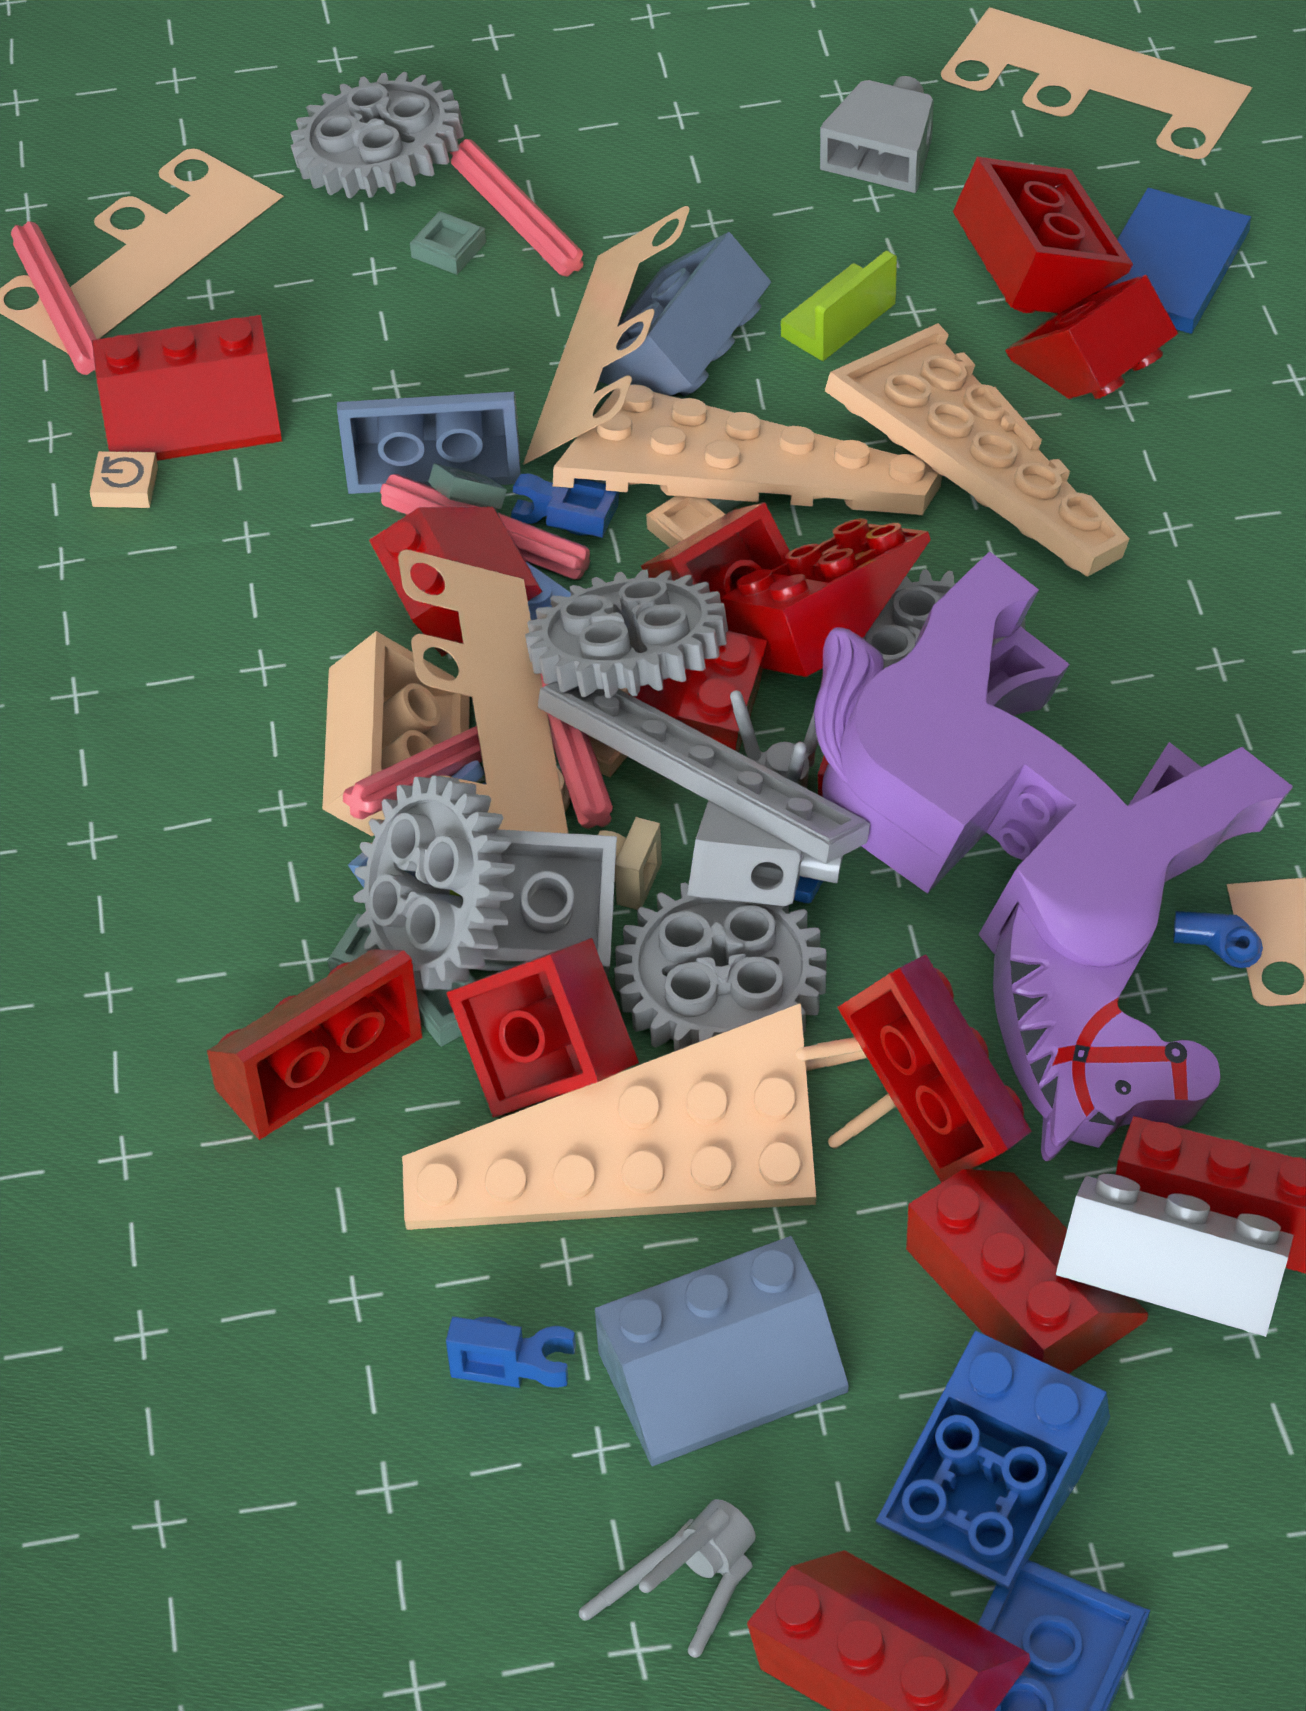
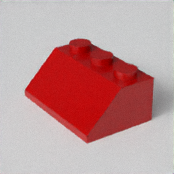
M977 156L953 213L1011 308L1023 313H1034L1035 311L1061 313L1130 272L1133 266L1132 261L1071 169Z
M261 315L230 318L216 322L177 326L169 329L91 340L109 452H155L156 459L159 461L282 442Z
M371 949L352 962L340 964L326 978L300 994L283 999L272 1011L243 1029H237L226 1034L217 1045L207 1050L215 1090L259 1140L423 1038L412 958L404 950Z
M925 954L889 973L837 1008L942 1183L962 1169H972L1000 1155L1032 1131L1024 1119V1110L1020 1099L1011 1088L1003 1084L988 1059L989 1052L984 1039L978 1031L968 1025L954 1002V993L950 982L940 970L933 967Z
M1133 1116L1118 1158L1115 1175L1135 1181L1140 1186L1139 1191L1163 1198H1168L1170 1194H1185L1203 1200L1210 1206L1209 1211L1236 1219H1238L1240 1214H1254L1276 1222L1281 1227V1232L1294 1235L1285 1268L1306 1273L1305 1158L1292 1157L1245 1145L1235 1140H1225L1174 1127L1168 1123L1155 1122Z
M962 1169L908 1204L906 1250L981 1332L990 1338L1070 1374L1145 1323L1148 1319V1312L1133 1297L1056 1275L1067 1228L1013 1172Z
M845 1550L791 1566L747 1622L760 1669L831 1711H995L1031 1661L1030 1654Z

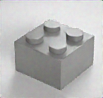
M498 829L495 833L496 836L509 837L511 839V844L501 854L502 862L515 864V870L503 877V886L514 892V897L500 903L499 910L505 914L509 921L507 925H494L492 932L499 946L497 950L481 949L485 967L478 970L503 971L592 938L608 977L611 955L617 836Z

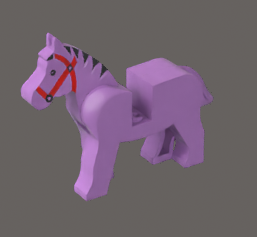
M989 551L933 605L913 650L902 660L885 669L883 655L866 640L849 629L840 627L832 629L826 637L823 647V677L815 702L814 722L819 746L828 761L822 784L823 798L869 822L868 840L861 847L927 894L986 833L997 840L1008 854L1023 861L1016 868L978 935L995 954L993 992L998 1023L1014 1072L1029 1100L1043 1116L1041 1155L1045 1161H1050L1069 1141L1099 1148L1106 1137L1114 1133L1119 1127L1131 1124L1133 1116L1155 1122L1168 1123L1174 1127L1186 1125L1198 1114L1218 1087L1220 1081L1219 1063L1210 1050L1199 1043L1189 1040L1164 1042L1151 1027L1124 1014L1118 1007V998L1153 936L1158 923L1164 883L1203 862L1225 840L1245 833L1260 832L1272 819L1293 786L1243 747L1201 767L1169 742L1127 806L1105 782L1074 755L1037 729L1014 716L1040 710L1053 696L1070 664L1021 627L1039 589ZM1005 637L992 647L994 639Z

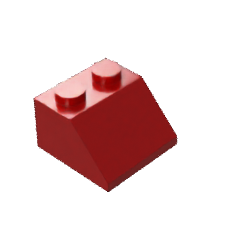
M1145 274L1103 288L1061 313H1056L1005 351L1011 361L1068 399L1092 393L1095 399H1099L1120 388L1125 383L1122 374L1132 368L1133 371L1140 370L1161 358L1163 352L1160 347L1179 333L1148 276Z
M764 502L732 510L642 564L641 568L648 571L649 578H656L665 571H671L672 581L686 575H691L693 585L707 582L709 583L710 592L718 591L721 597L738 588L737 581L741 577L758 570H772L785 563V555L790 550Z
M418 507L369 539L411 620L424 635L463 643L458 611L415 601L405 593L402 586L398 559L399 553L403 550H412L524 579L527 601L543 592L494 507ZM416 563L411 567L410 575L412 581L420 590L430 595H439L444 591V579L434 567L425 563ZM434 647L442 657L448 654L445 650Z
M727 631V644L718 646L720 656L711 659L704 658L706 669L703 671L685 669L686 681L680 682L671 678L664 679L663 689L659 691L652 688L649 684L640 686L638 695L633 697L739 753L742 738L733 712L730 694L735 690L742 693L749 716H751L760 687L767 640Z
M592 938L446 992L493 1118L600 1082L639 1063Z

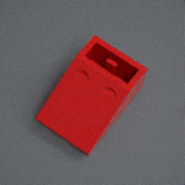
M855 519L837 526L832 531L834 537L821 544H808L790 551L785 555V563L772 570H758L741 577L737 581L738 588L721 596L720 600L721 603H724L729 631L767 640L763 664L764 669L803 677L817 672L823 668V647L826 637L832 629L837 627L849 629L864 638L931 539L928 531L902 528L899 523L886 525L868 524L866 519Z

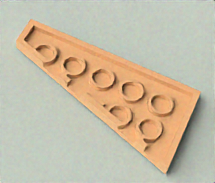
M939 323L830 372L825 392L844 404L851 413L861 416L885 433L892 442L903 446L926 462L933 471L947 477L974 496L978 503L991 508L1015 525L1022 534L1036 540L1056 554L1070 568L1080 571L1088 577L1123 558L1130 538L1091 495L1077 493L1067 482L1070 474L1067 467L1059 459L1049 461L1039 450L1042 439L996 387L981 384L972 374L975 364L965 352L956 353V355L946 345L948 333Z
M634 384L630 385L621 410L613 418L577 436L554 465L553 487L574 488V479L577 478L606 481V491L628 492L629 485L642 483L660 485L661 490L669 496L758 502L759 493L791 495L790 505L813 506V499L837 498L844 499L846 505L852 510L923 515L941 486L942 475L933 471L930 465L914 455H897L870 448L860 441H843L819 435L802 426L788 427L761 420L751 413H734L707 406L697 399H680L653 392L650 388L643 385ZM615 389L593 416L594 418L605 415L614 407L620 397V389Z
M801 1003L612 1075L600 1082L568 1092L402 1156L404 1220L406 1229L815 1205L816 1187L805 1060L802 1061L796 1057L798 1048L804 1047Z

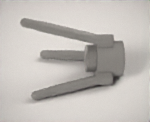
M738 690L733 691L730 694V699L747 757L807 789L809 768L815 763V752L818 744L814 712L804 742L796 744L779 742L772 745L767 751L761 752L743 695Z
M719 1499L711 1501L694 1520L689 1519L671 1539L582 1606L579 1610V1617L586 1621L591 1619L637 1584H639V1589L642 1592H651L684 1563L695 1573L705 1578H712L716 1573H720L723 1577L688 1647V1654L691 1657H699L710 1636L713 1634L737 1584L753 1567L751 1561L744 1555L746 1550L755 1542L756 1534L753 1526L742 1512L732 1504Z

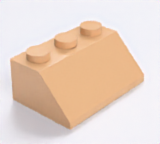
M377 631L329 668L322 809L370 836H374L370 828L369 821L371 818L385 820L383 810L363 820L354 818L350 815V806L343 802L345 789L368 776L469 729L470 696L432 688L422 683L416 675L413 652ZM423 659L427 669L437 678L446 681L455 679L454 676Z

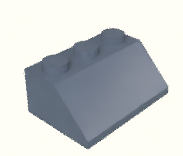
M730 232L661 267L618 323L619 326L644 311L653 309L655 313L646 339L636 350L603 367L599 381L610 385L625 376H631L632 381L630 385H643L650 388L653 392L668 396L678 392L683 397L688 396L697 390L708 378L709 374L705 370L708 364L721 357L734 344L735 338L731 335L734 330L748 322L760 310L761 304L757 300L770 285V279ZM643 322L633 324L622 334L617 342V350L627 348L638 338L643 330Z
M515 392L337 402L348 494L380 492L382 484L386 483L388 477L392 474H399L431 487L428 481L434 463L486 475L499 485L515 484L521 474Z
M792 1236L595 1308L598 1353L652 1467L848 1392V1381L820 1290Z

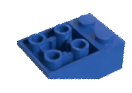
M975 1330L876 1519V1524L1010 1589L1078 1483L1110 1419L1107 1392Z

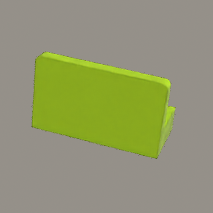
M886 250L864 268L855 263L851 264L781 319V337L819 360H826L896 304L897 256Z

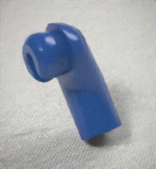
M1175 911L1173 943L1206 945L1225 963L1236 968L1250 967L1260 959L1263 951L1262 941L1258 934L1238 915Z

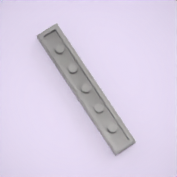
M558 682L540 688L539 709L825 864L867 843L870 823L865 819L620 689L611 698H605L604 689H596L590 695L581 697L579 686L566 692L560 691Z

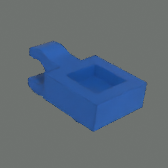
M520 474L513 486V493L525 495L533 502L517 500L511 512V518L526 524H532L547 516V526L565 529L576 535H593L603 538L618 507L619 492L606 491V484L586 479L575 478L574 488L553 487L552 482L545 481L533 474Z
M452 1316L446 1338L450 1374L452 1378L520 1388L522 1378L536 1380L548 1387L567 1386V1364L547 1360L546 1357L554 1352L574 1354L576 1349L575 1332L565 1327L551 1326L540 1330L530 1338H523L522 1327L508 1325L497 1318L478 1317L472 1320Z

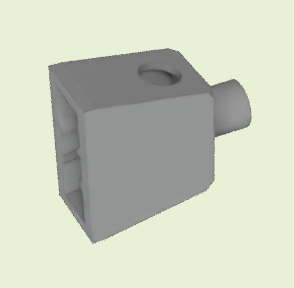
M910 76L897 78L893 86L871 80L860 82L820 127V170L916 193L932 139L934 100L929 94L924 93L920 82Z
M708 800L695 840L687 895L788 906L793 904L800 876L838 883L843 856L825 864Z

